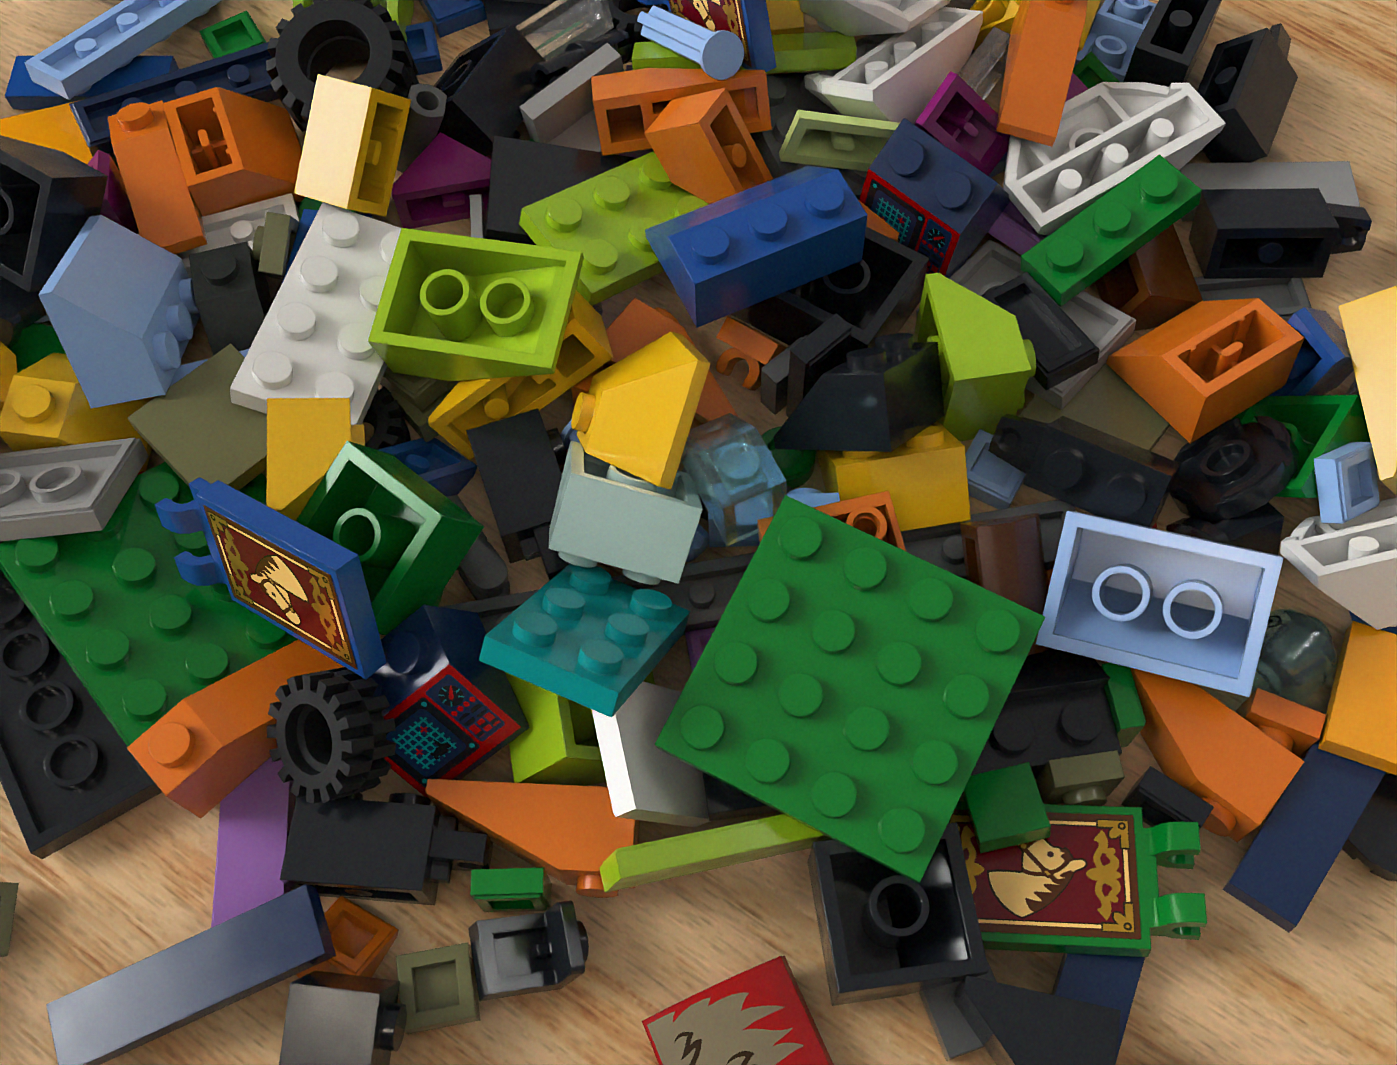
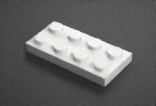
M322 202L230 387L231 403L267 414V398H350L351 425L363 423L387 368L386 363L369 344L368 339L400 235V227Z

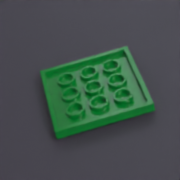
M166 462L136 476L102 531L28 539L21 538L0 543L1 571L127 747L184 698L298 640L233 601L226 584L217 583L208 586H197L181 578L174 557L184 551L196 557L207 556L211 553L203 531L178 534L164 528L161 524L155 508L156 503L164 498L171 499L178 504L194 500L190 487ZM261 473L239 491L266 505L267 478Z
M785 495L654 745L663 752L919 884L1042 626L1045 616Z

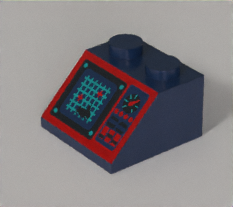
M905 118L868 168L859 199L860 202L899 232L898 243L929 258L926 274L940 273L947 278H950L964 265L1011 201L1009 194L999 183Z
M422 605L381 639L387 663L368 677H372L379 685L373 696L385 695L390 704L388 708L382 711L384 720L394 718L396 731L386 733V740L396 743L395 755L384 757V759L392 765L391 769L427 798H429L426 794L427 779L461 780L530 728L505 672L479 661L484 637L487 633L477 612Z

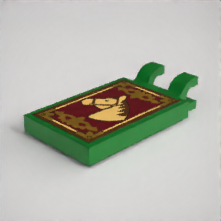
M958 801L948 823L957 822L984 949L1148 957L1151 951V936L1199 940L1201 936L1200 927H1205L1207 924L1205 893H1173L1159 897L1157 865L1167 868L1193 869L1195 865L1194 855H1199L1201 851L1198 822H1168L1150 828H1143L1142 807L1043 804L1051 825L1049 838L980 854L965 802Z

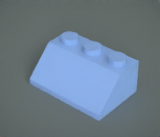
M103 215L88 218L38 294L91 409L166 395L173 376L180 367L181 358L189 340L193 337L194 328L200 317L195 301L193 281L188 276L182 258Z
M1067 511L1043 611L1045 619L1038 632L1036 644L1250 697L1284 558L1280 555L1082 512Z

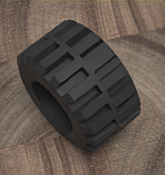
M313 0L314 4L306 8L300 3L291 9L294 17L290 21L282 18L276 26L280 37L270 38L267 50L272 58L266 60L267 73L272 79L270 83L302 132L307 130L317 75L326 76L334 66L350 59L368 61L363 73L352 83L372 87L404 98H408L412 85L420 84L416 77L419 74L416 63L396 20L392 21L389 12L380 4L373 7L371 0Z

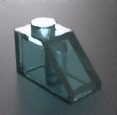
M728 413L690 429L681 461L726 546L728 547L757 534V520L774 516L784 496H787L786 479L757 428L732 413Z

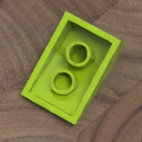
M401 228L368 342L393 373L445 381L554 374L584 260L583 253L576 250Z

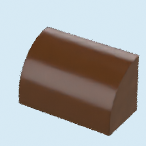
M1173 224L1095 281L1101 301L1136 319L1134 331L1158 327L1203 301Z
M1039 513L960 523L967 580L1043 615L1048 585ZM1038 634L1028 655L1050 649L1049 647L1036 644Z

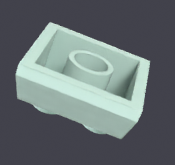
M571 440L549 528V549L559 551V557L573 565L592 568L596 567L597 562L622 568V573L626 577L640 583L657 585L662 579L679 584L703 510L692 474L677 470L671 490L658 487L585 453L581 443Z

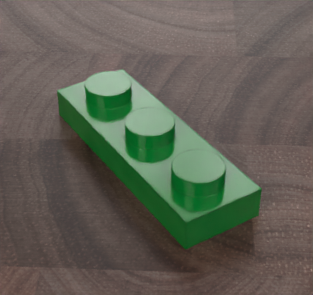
M1159 154L1021 255L1020 270L1024 273L1028 272L1061 307L1198 206L1202 189Z

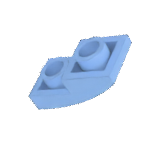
M1105 0L1097 12L1083 49L1077 53L1074 67L1088 53L1092 52L1120 82H1123L1135 46L1157 4L1149 0Z

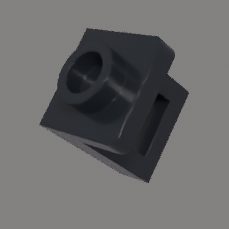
M571 900L557 902L543 913L478 920L468 928L479 1001L562 989L585 972V962L589 951L588 936L583 923L576 919L574 904Z

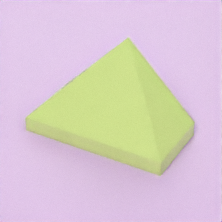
M797 110L779 151L780 161L868 171V168L900 123Z

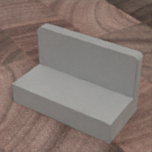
M606 43L519 106L530 139L532 138L535 142L601 152L592 100L591 76L623 72L624 67L621 55Z

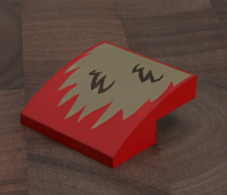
M779 956L737 974L642 1021L659 1065H834L785 956Z

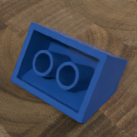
M805 166L645 229V235L696 328L862 261L868 215L838 169Z

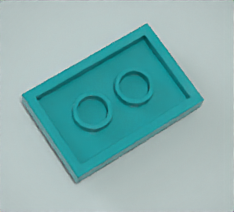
M570 563L485 635L479 661L612 718L684 634L691 611L672 604L671 599L659 591L636 589L611 579V575L598 566L587 568Z

